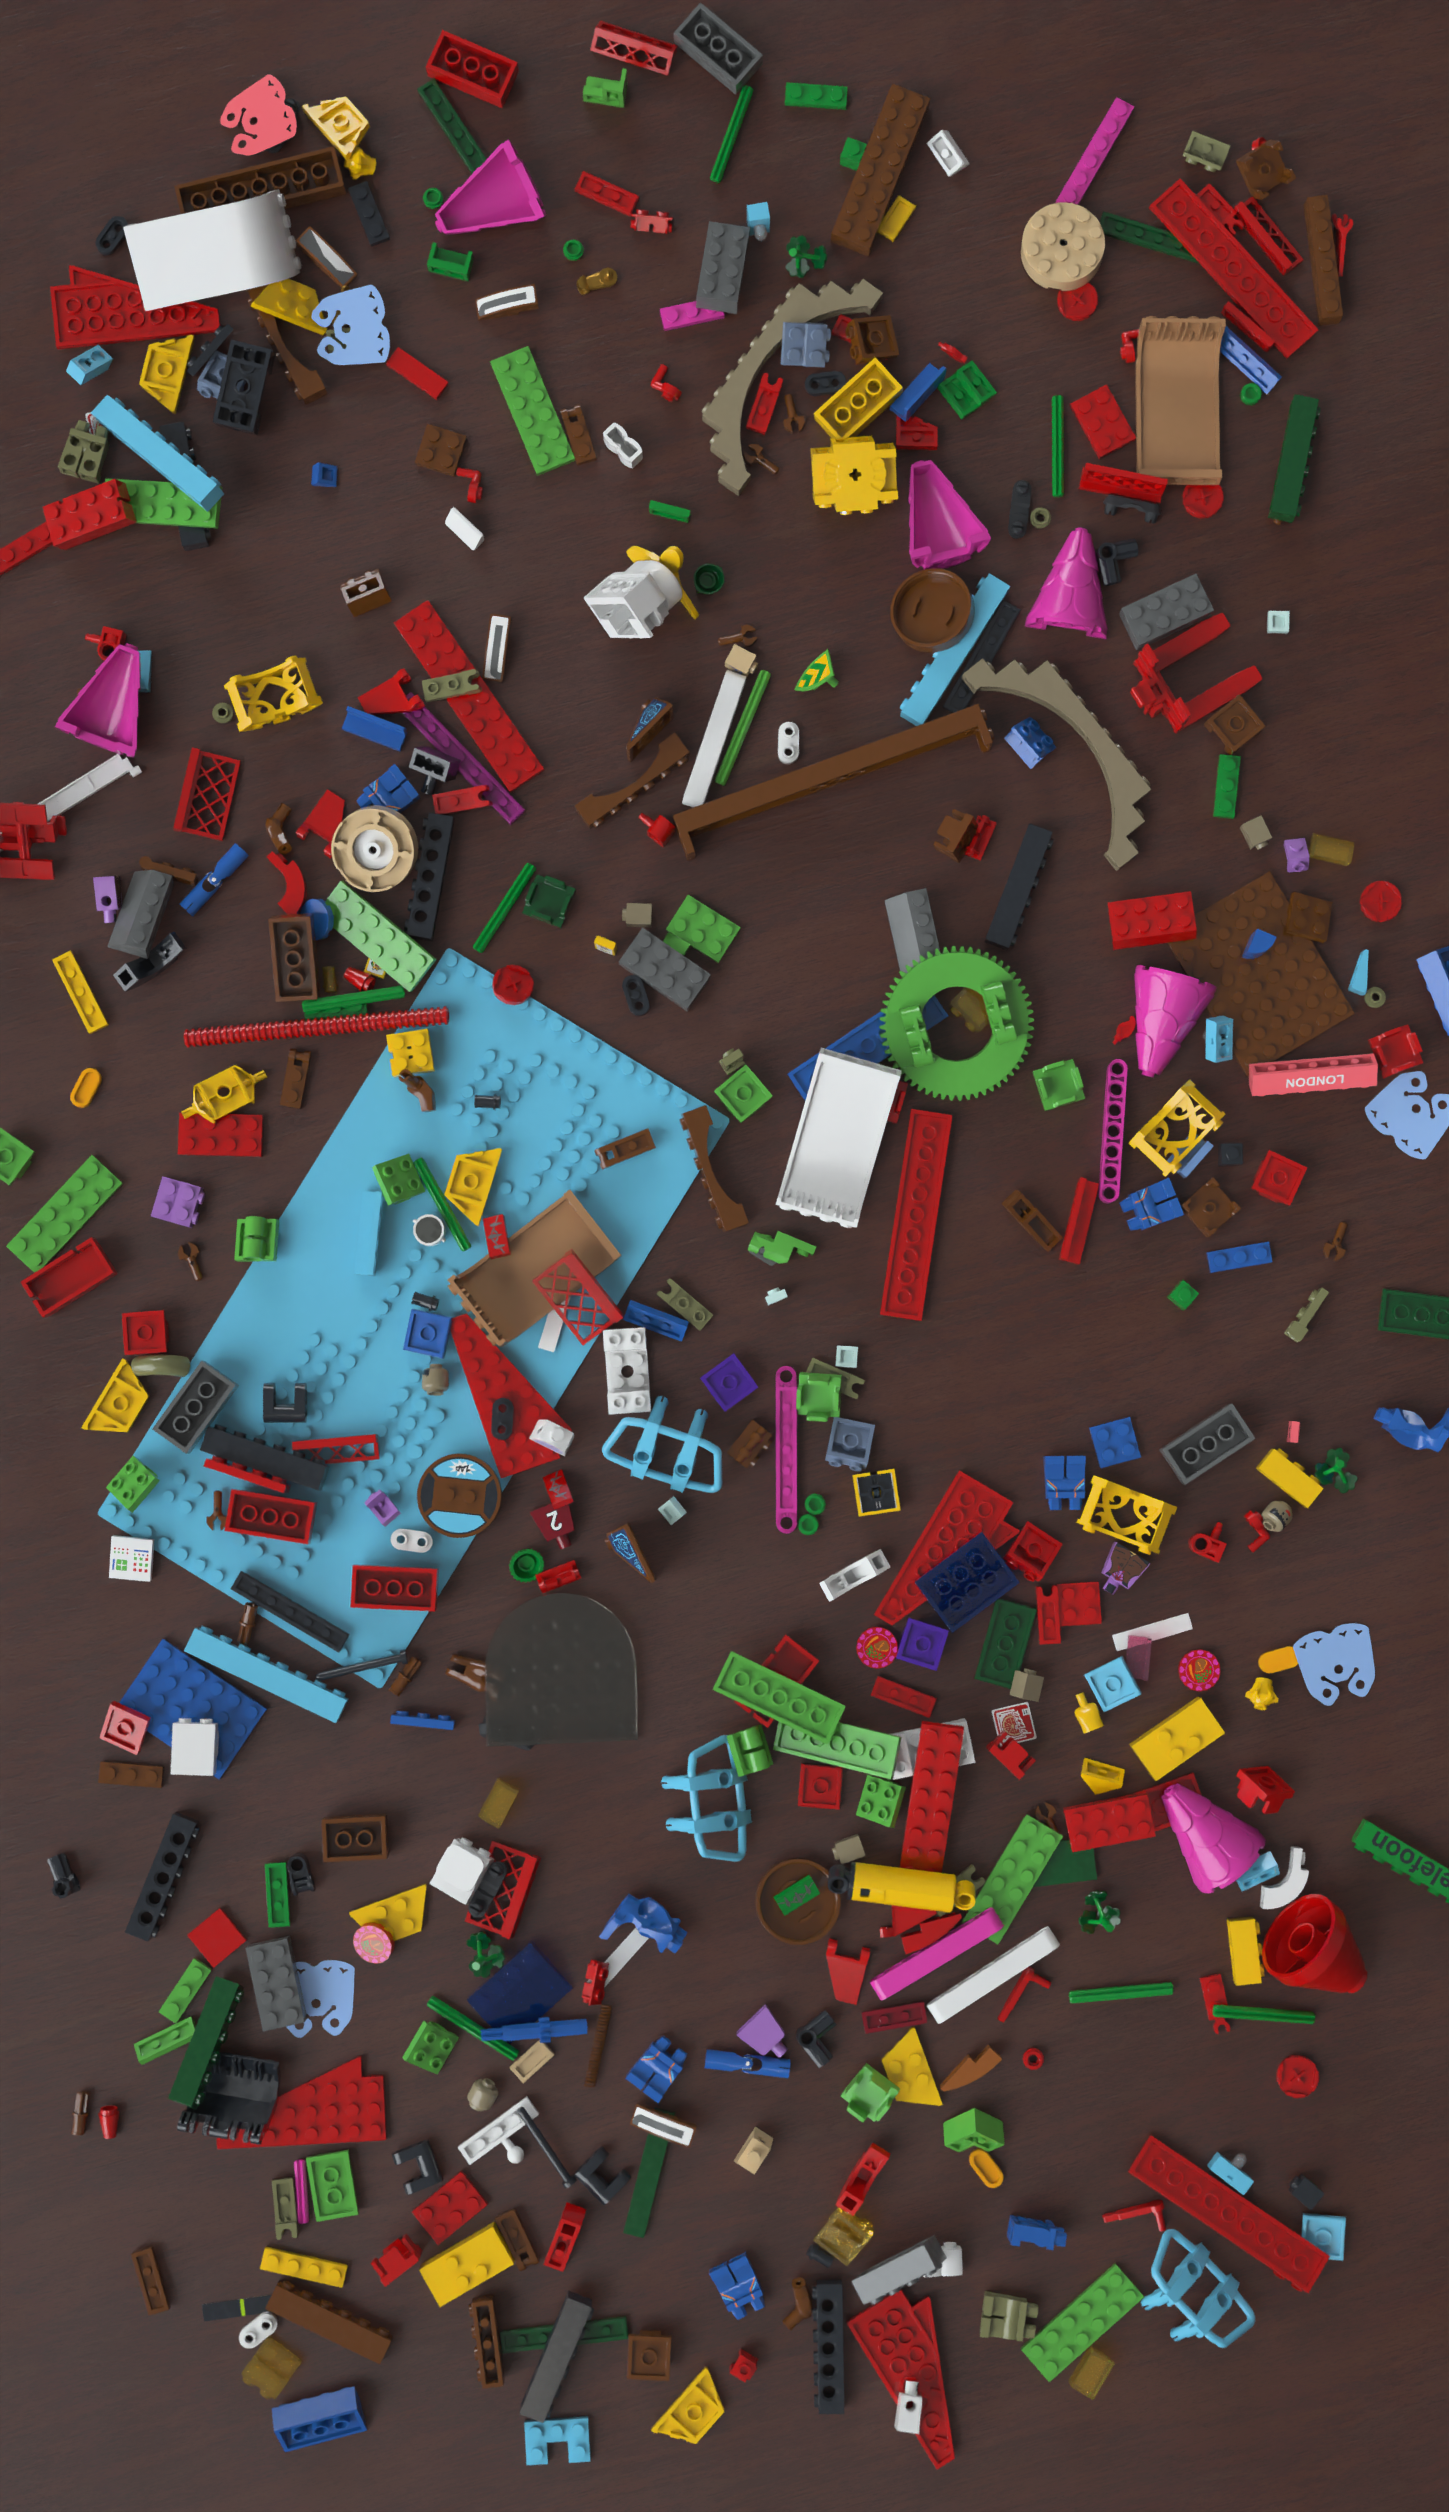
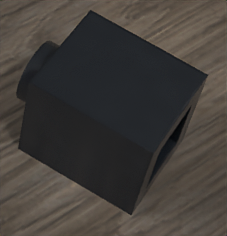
M1242 1143L1218 1145V1166H1240L1243 1164Z
M1302 2173L1299 2177L1295 2176L1289 2184L1290 2188L1288 2190L1310 2210L1324 2196V2192Z

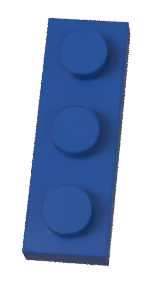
M1269 1242L1206 1253L1210 1273L1273 1262Z
M632 1300L628 1304L623 1319L681 1342L689 1323L686 1320Z
M397 1710L396 1714L391 1715L390 1724L454 1730L456 1720H451L449 1715H438V1718H431L429 1713H418L417 1716H411L408 1711Z

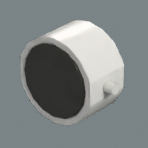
M428 1214L413 1220L415 1223L413 1234L421 1244L435 1246L440 1244L441 1241H446L444 1238L446 1235L445 1225L437 1216Z

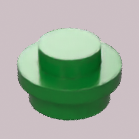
M429 188L424 192L423 201L428 208L436 209L442 205L444 197L439 189Z
M569 240L563 247V253L568 260L576 261L582 257L584 248L578 240Z
M811 1494L806 1498L805 1508L810 1514L817 1515L824 1511L826 1503L821 1495Z

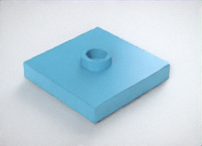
M1123 1656L1085 1674L1103 1712L1142 1694Z
M1303 2213L1301 2237L1330 2256L1329 2259L1343 2261L1346 2217Z

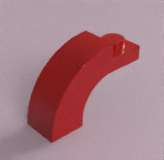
M272 851L267 858L284 875L287 883L286 893L278 905L287 914H300L307 898L305 878L293 860L286 865L288 861L280 853L276 855Z
M872 2142L853 2168L835 2205L854 2216L864 2202L871 2184L888 2161L891 2153Z

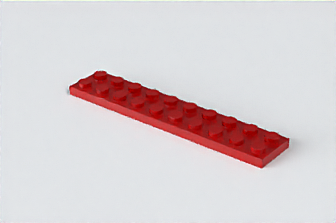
M1181 178L1149 206V209L1242 311L1275 340L1274 346L1286 359L1318 332V328Z
M428 600L394 622V625L431 679L475 669ZM481 676L471 681V685H479L482 688V692L446 698V701L511 793L544 771V768Z
M911 1109L880 1315L922 1321L952 1115Z
M1149 2135L1128 2170V2173L1306 2293L1310 2292L1330 2258L1328 2254L1151 2135Z

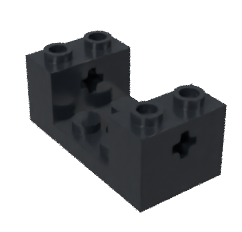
M231 339L213 423L217 426L258 435L262 418L259 409L267 374L272 373L276 355L272 349ZM242 380L248 383V389L245 392H240L237 389L238 382Z

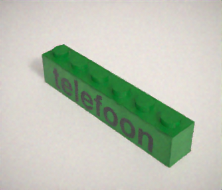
M1363 1819L1351 1839V1841L1356 1843L1354 1848L1364 1854L1368 1850L1374 1854L1372 1858L1381 1864H1384L1385 1861L1392 1865L1391 1870L1400 1875L1405 1872L1410 1875V1881L1418 1886L1421 1883L1427 1885L1428 1892L1437 1897L1442 1894L1447 1897L1445 1902L1449 1903L1448 1868L1367 1820Z

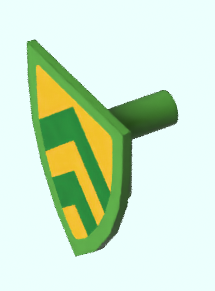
M828 649L819 655L804 671L794 689L795 691L815 690L825 682L829 683L832 687L838 685L839 681L833 677L834 670Z

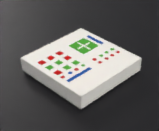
M113 1535L111 1537L109 1578L152 1581L154 1539Z

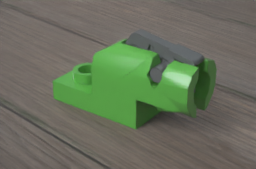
M779 1231L775 1239L771 1235L755 1232L748 1251L763 1262L773 1266L776 1263H788L793 1248L797 1249L796 1253L808 1257L809 1254H814L816 1246Z

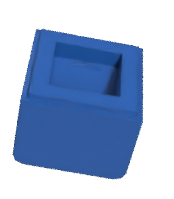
M320 462L314 464L312 467L311 485L336 487L338 466Z

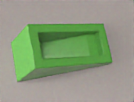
M670 932L663 940L664 943L685 956L691 946L688 942Z

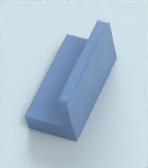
M1202 1139L1180 1162L1182 1166L1177 1173L1183 1179L1186 1178L1213 1148V1145L1209 1141L1205 1142ZM1188 1147L1177 1149L1178 1152H1179V1156H1180ZM1172 1154L1167 1161L1169 1163L1174 1159V1155Z

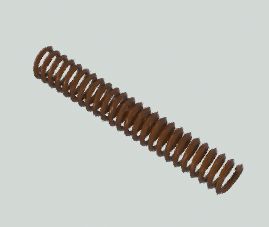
M601 2005L609 2009L600 2008L604 2011H600L601 2014L599 2016L607 2019L598 2018L602 2021H597L599 2023L597 2026L605 2029L596 2028V2030L600 2031H595L597 2034H595L594 2040L598 2041H593L595 2044L591 2048L596 2051H591L593 2054H590L591 2057L589 2058L594 2061H589L591 2064H588L589 2067L587 2068L592 2071H586L589 2074H586L587 2077L585 2078L590 2081H584L592 2085L584 2084L585 2087L596 2086L598 2070H600V2060H602V2050H604L605 2037L608 2033L607 2027H609L608 2024L610 2023L609 2017H611V2010H613L612 2006Z

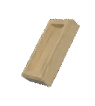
M539 2039L509 2068L524 2083L551 2059L555 2053L546 2043H540Z

